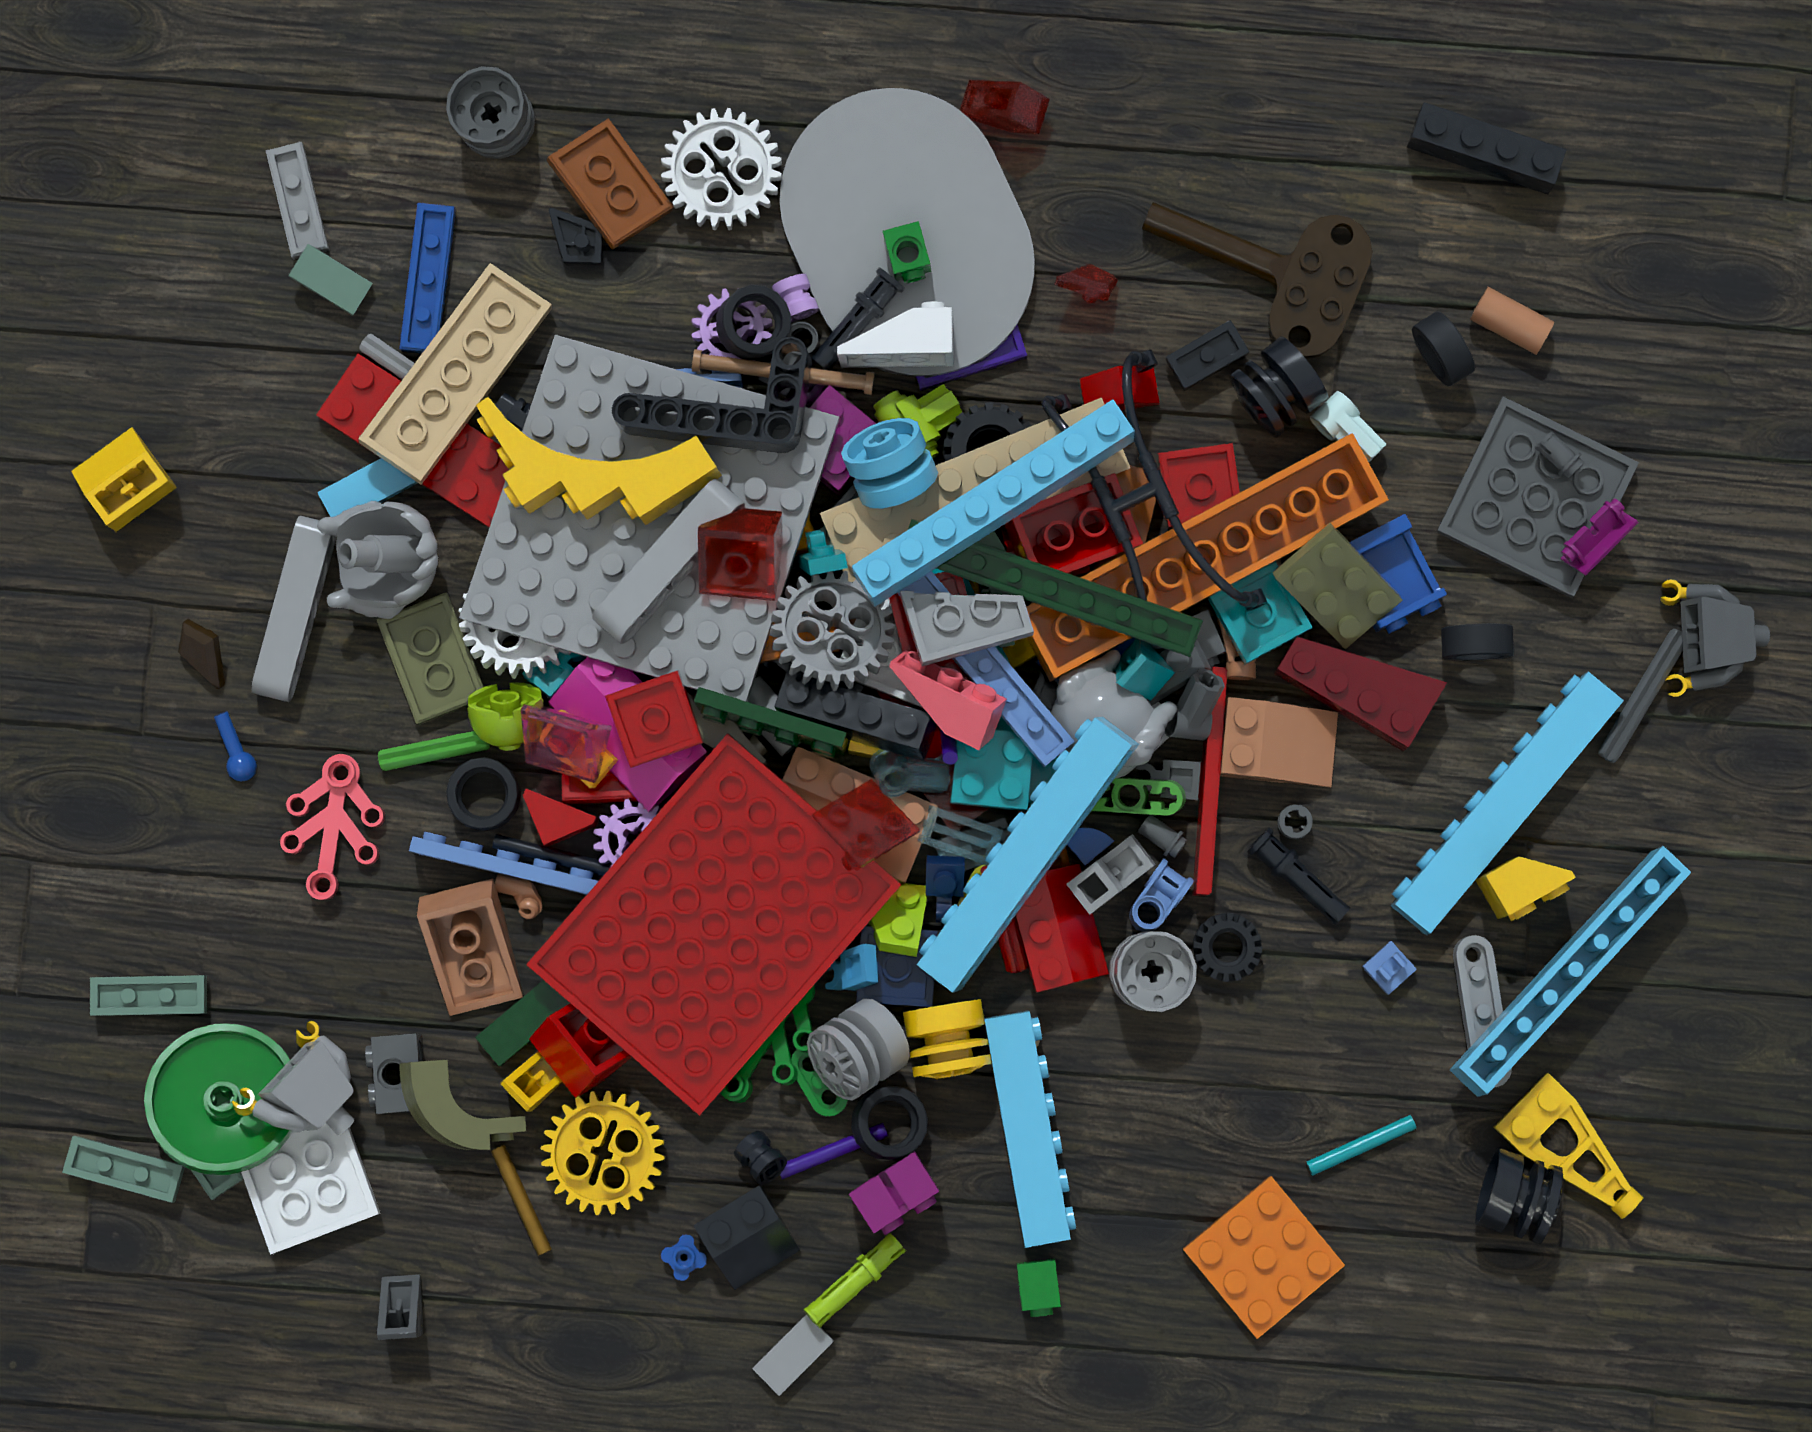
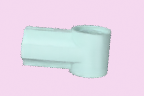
M1336 391L1310 416V420L1315 427L1331 441H1338L1353 433L1368 462L1386 446V443L1360 418V412L1352 401L1339 391Z

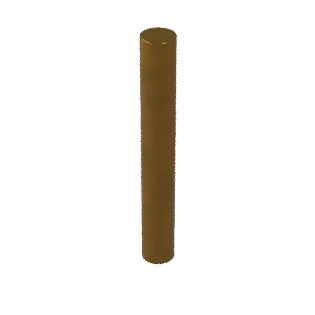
M505 1145L492 1150L491 1153L538 1256L552 1250Z

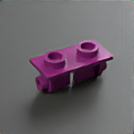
M1614 498L1611 502L1605 501L1603 506L1589 520L1593 526L1590 529L1583 526L1569 541L1563 544L1565 548L1561 551L1563 555L1561 560L1586 576L1639 522L1623 512L1625 507L1617 499Z

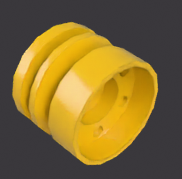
M981 999L903 1012L907 1037L924 1038L926 1045L911 1051L910 1058L927 1056L929 1065L912 1067L914 1077L922 1076L940 1079L969 1074L985 1065L992 1064L990 1054L973 1057L972 1052L974 1047L989 1045L988 1039L970 1038L969 1030L985 1024Z

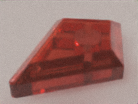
M1086 264L1057 276L1054 285L1083 294L1082 298L1086 302L1095 303L1097 299L1107 302L1118 280L1113 274L1092 264Z

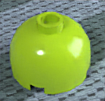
M509 683L510 690L498 691L497 684L480 688L469 695L468 717L471 727L481 740L493 746H498L501 750L510 751L518 749L522 743L527 742L538 733L544 716V702L541 690L531 684Z

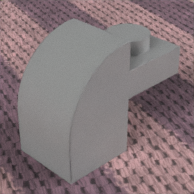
M1132 834L1066 885L1090 915L1156 864Z

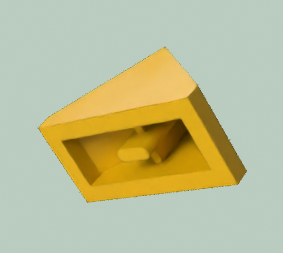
M537 1051L505 1078L501 1085L529 1112L533 1111L562 1081L539 1051Z

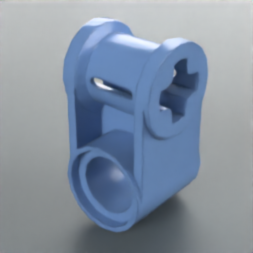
M1163 858L1129 911L1131 924L1141 932L1156 930L1164 922L1171 910L1176 908L1195 880L1191 877L1186 879L1170 868L1168 861ZM1143 904L1152 905L1158 913L1156 922L1152 924L1142 922L1138 917L1139 906Z

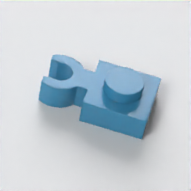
M861 944L843 951L840 955L841 961H834L827 969L834 970V978L831 982L826 983L825 987L831 990L855 991L878 983L876 945Z

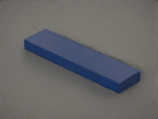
M417 203L399 348L403 352L423 353L442 328L456 214L454 206Z

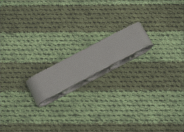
M718 479L711 480L600 603L593 613L592 619L620 644L630 640L738 519L745 508V502Z
M299 516L295 523L252 681V693L290 702L295 693L337 537L321 533L317 528L319 521L317 519Z

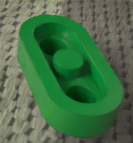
M797 1049L791 1058L792 1064L798 1071L796 1080L813 1109L823 1116H834L842 1112L848 1100L836 1095L837 1098L833 1104H825L822 1100V1094L830 1089L822 1082L815 1070L808 1072L803 1068V1061L809 1055Z

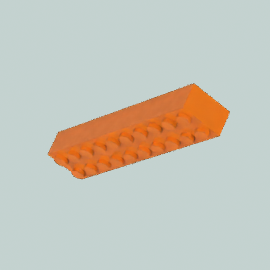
M1351 433L1182 523V526L1207 562L1220 576L1232 585L1300 549L1329 523L1337 529L1381 506L1389 499L1354 434ZM1174 529L1134 549L1142 574L1147 601L1182 612L1221 591L1193 560ZM1126 554L1080 577L1137 597ZM1036 603L1026 606L1034 630L1033 636L1026 638L1050 682L1133 638Z

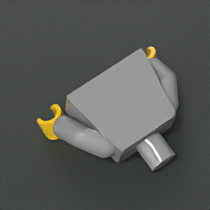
M309 1021L307 1022L306 1029L312 1035L304 1036L299 1030H296V1043L301 1049L259 1092L258 1095L262 1099L256 1101L252 1090L242 1088L239 1090L240 1094L245 1098H249L250 1101L245 1105H239L232 1101L233 1108L237 1114L242 1116L253 1113L255 1118L274 1127L302 1132L305 1130H318L326 1123L337 1135H341L354 1122L353 1117L342 1107L344 1102L354 1092L350 1084L351 1075L347 1056L343 1050L326 1036H319V1026L316 1022Z

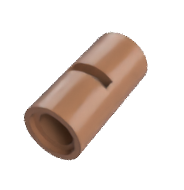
M1487 287L1470 318L1471 321L1535 355L1541 349L1554 325V321L1490 287Z

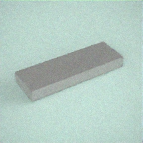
M298 142L266 150L291 257L293 260L299 259L307 244L321 252L330 251L304 144Z

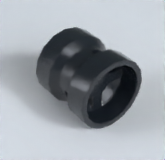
M755 1131L747 1135L734 1151L735 1158L742 1166L750 1168V1175L760 1185L774 1180L781 1174L787 1164L786 1157L779 1149L771 1147V1140L763 1131Z

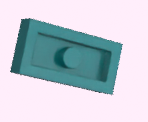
M821 530L805 532L808 553L797 555L799 568L809 575L848 568L846 554L840 549H834V545H826L824 532H821Z

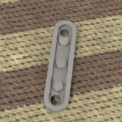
M1477 935L1462 938L1457 942L1453 950L1467 1049L1476 1042L1503 1012L1492 945L1487 939ZM1469 948H1473L1477 952L1475 962H1470L1466 958V952ZM1512 1068L1494 1087H1499L1507 1082Z

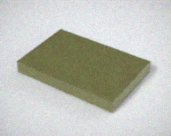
M447 592L407 607L391 619H376L417 725L467 707L469 695L484 687L469 646H466L462 639L464 633L459 627V620Z

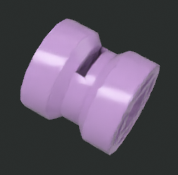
M806 274L790 276L772 286V289L787 303L791 314V322L805 319L819 311L816 299L807 292L810 283Z

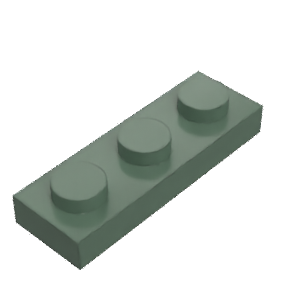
M206 975L90 977V1016L207 1014Z
M74 1135L72 1136L62 1173L174 1203L185 1167L179 1163Z

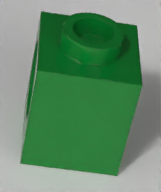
M919 221L883 230V237L895 280H903L905 284L914 283L926 278L925 273L932 272ZM912 247L918 251L919 255L913 262L905 263L897 257L900 250Z
M1055 1259L1016 1263L1022 1311L1030 1310V1317L1053 1315V1307H1061Z

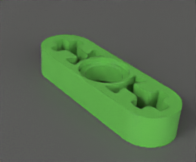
M1120 777L1112 781L1115 784L1111 794L1114 806L1108 805L1110 797H1101L1091 811L1167 816L1182 809L1186 801V794L1183 787L1173 780ZM1130 784L1139 790L1140 800L1135 806H1127L1121 801L1120 791L1123 786ZM1146 785L1152 786L1150 794H1161L1165 792L1166 787L1170 788V794L1176 795L1177 801L1170 803L1169 808H1165L1164 801L1151 800L1149 801L1151 808H1146L1145 805L1148 801Z

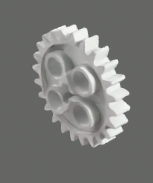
M715 108L711 110L710 119L705 120L703 115L698 112V124L692 125L689 121L684 120L685 134L675 130L672 132L677 145L665 144L666 151L672 157L661 158L662 166L671 170L662 173L661 177L664 182H673L665 188L666 195L673 196L678 194L672 202L674 208L677 209L686 205L683 213L684 218L689 219L696 213L697 225L699 227L704 224L706 219H710L713 230L717 229L720 221H725L728 230H732L733 220L737 218L743 226H747L745 215L750 213L759 219L760 214L757 206L760 204L766 208L771 207L766 194L778 195V188L771 183L772 181L782 180V173L773 170V168L782 165L781 157L771 156L778 150L777 143L766 144L771 137L770 131L765 130L758 134L759 120L756 119L747 125L745 112H742L737 120L732 118L730 108H727L724 118L718 117ZM724 136L731 137L735 140V144L728 151L718 150L715 144L719 138ZM704 143L710 148L722 167H728L730 178L743 190L742 195L736 194L723 173H716L712 159L700 148L701 144ZM700 159L706 163L705 168L701 172L693 174L685 169L689 161ZM745 165H751L758 169L757 175L751 180H744L738 176L739 170ZM715 188H724L728 191V196L724 201L715 203L708 198L709 193Z
M469 621L459 623L461 631L468 633L462 639L466 646H473L470 650L473 658L476 659L483 656L481 663L485 669L495 662V671L499 676L506 667L509 668L513 679L517 677L519 669H524L527 677L531 678L533 667L536 666L545 674L547 673L545 662L550 660L558 666L560 662L556 654L561 652L570 655L571 653L519 637V641L515 646L505 648L501 646L502 642L506 637L512 636V634L499 630L490 632L491 628Z

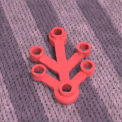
M337 754L330 757L323 765L322 778L300 794L291 795L286 802V808L290 814L302 817L310 811L311 803L330 791L326 808L296 830L285 832L280 839V846L285 852L297 854L302 851L307 840L324 829L318 869L312 872L306 881L308 893L318 900L331 899L338 891L339 884L336 876L333 874L340 831L355 850V858L358 862L364 865H372L379 858L377 846L367 842L344 810L346 793L360 809L361 820L366 826L371 828L381 826L385 820V813L381 807L371 802L358 784L360 767L355 759L345 754ZM342 766L348 769L347 778L338 780L335 776L336 770ZM297 798H302L305 802V807L300 812H295L292 808V803ZM371 809H376L379 812V819L375 823H369L366 818L368 811ZM292 835L297 836L299 840L298 846L295 849H288L286 846L287 838ZM370 846L373 849V857L365 861L361 858L360 853L364 847ZM327 878L330 882V888L322 893L318 890L317 883L320 879Z

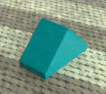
M1135 639L1123 652L1120 662L1115 669L1116 683L1133 693L1141 694L1150 701L1175 674V671L1150 643Z

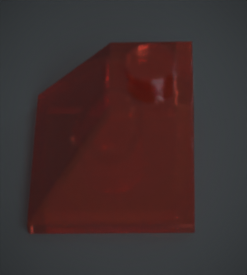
M743 508L698 526L699 594L775 601L783 545L781 511Z

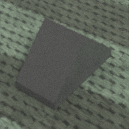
M420 1275L382 1277L377 1328L378 1340L417 1338L423 1335Z

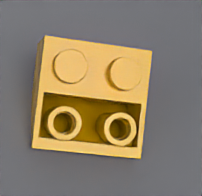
M133 427L71 471L85 497L104 523L115 532L177 488Z
M1516 857L1478 877L1475 881L1496 917L1500 919L1508 916L1512 921L1535 910L1537 907L1534 901L1542 898L1543 902H1546L1570 890L1567 882L1576 877L1570 870L1523 857Z

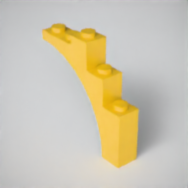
M489 397L476 404V407L482 414L477 419L479 425L488 438L496 436L502 445L496 451L507 468L510 469L503 474L509 485L503 490L515 508L522 505L529 514L563 493L562 497L573 514L580 511L588 520L623 496H626L620 502L633 520L639 516L642 522L648 525L703 489L711 480L722 476L697 436L670 450L641 459L613 462L580 459L553 451L527 437L504 417Z

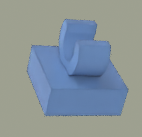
M1389 941L1362 966L1387 995L1417 970L1392 941Z

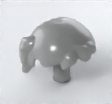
M370 501L347 509L337 516L325 517L318 521L317 528L321 533L337 536L336 551L343 589L328 595V606L351 609L367 617L391 619L400 613L406 605L425 594L431 586L439 558L437 554V540L428 519L414 508L398 502H385L381 504L377 501Z
M1112 649L1102 657L1088 661L1060 676L1056 690V700L1051 714L1075 741L1065 749L1068 752L1072 750L1078 741L1074 736L1080 726L1087 719L1093 721L1095 717H1104L1139 743L1136 750L1115 777L1116 779L1126 776L1136 766L1149 762L1153 752L1160 744L1166 725L1175 716L1177 706L1173 702L1167 701L1153 708L1144 696L1139 693H1133L1116 683L1115 669L1120 662L1121 655L1118 650Z

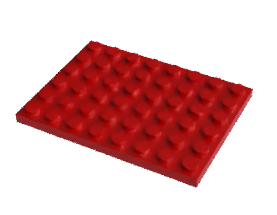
M727 733L526 965L700 1116L896 892L901 883Z

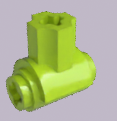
M944 384L918 400L914 395L906 397V395H901L897 390L883 397L873 406L876 410L874 416L878 422L895 418H910L917 421L926 442L925 449L930 451L933 459L939 454L936 450L938 446L936 442L941 438L939 433L950 427L951 424L953 425L956 422V417L962 413L958 400Z

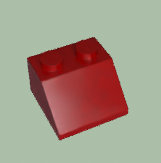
M571 1003L549 1015L529 1038L575 1098L600 1084L632 1058L631 1055Z

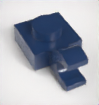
M927 855L925 895L937 896V923H942V918L952 906V896L964 897L965 857Z

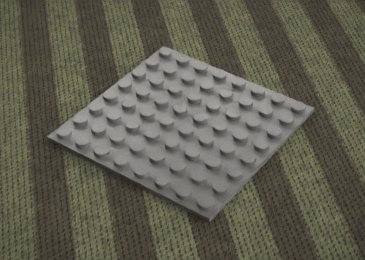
M555 335L522 432L527 437L553 451L580 459L609 462L641 459L670 450L682 444L683 441L626 434L612 416L611 407L618 396L624 393H636L764 409L766 395ZM631 407L627 409L623 420L627 422L635 420L640 414V408ZM805 407L799 444L788 453L702 444L722 474L718 480L745 502V508L732 526L637 633L624 644H620L592 619L593 613L700 491L648 525H645L639 516L632 520L621 504L620 500L626 496H623L588 520L580 511L573 514L562 497L563 493L529 514L522 505L515 508L503 490L509 486L505 480L459 618L655 678L679 670L684 687L698 690V687L747 702L770 634L771 625H773L771 621L772 612L778 610L776 607L777 599L782 597L840 417ZM673 411L665 413L661 417L660 425L669 426L673 424L677 419V413ZM705 416L701 418L697 429H710L714 425L715 417ZM748 420L739 422L735 427V434L744 435L748 433L752 428V422ZM777 426L773 430L772 438H785L790 432V426Z

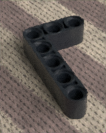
M785 337L778 341L772 354L764 409L624 393L613 402L611 407L612 416L626 434L683 442L697 436L701 444L788 453L797 447L801 438L812 366L811 357L804 343L798 338ZM792 351L802 354L799 362L794 365L783 363L784 357ZM792 388L796 390L795 397L788 402L778 401V395L783 389ZM631 407L640 408V414L635 420L628 422L623 420L627 409ZM671 411L677 413V419L673 424L669 426L660 425L661 417L665 413ZM705 416L715 417L714 425L710 429H697L701 418ZM744 420L752 422V428L748 433L744 435L735 434V427L739 422ZM777 426H790V432L785 438H772L773 430Z

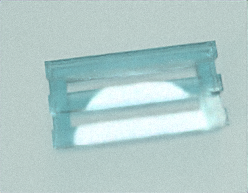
M929 805L927 811L929 814L927 819L924 820L922 826L924 828L922 834H919L917 841L989 865L985 859L993 847L999 843L1003 830ZM937 816L992 834L989 842L936 824L935 821ZM932 830L986 848V854L983 856L930 838Z

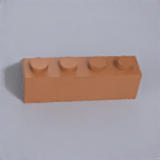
M797 747L783 777V781L896 880L906 884L938 805Z

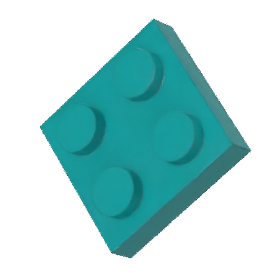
M1276 561L1232 584L1241 593L1261 588L1268 602L1262 607L1247 612L1244 606L1240 605L1238 601L1222 590L1208 598L1244 665L1313 628L1299 602L1273 575L1272 572L1279 567Z
M996 730L993 738L980 750L956 740L958 760L954 763L950 803L1020 811L1028 810L1033 754L1015 732Z

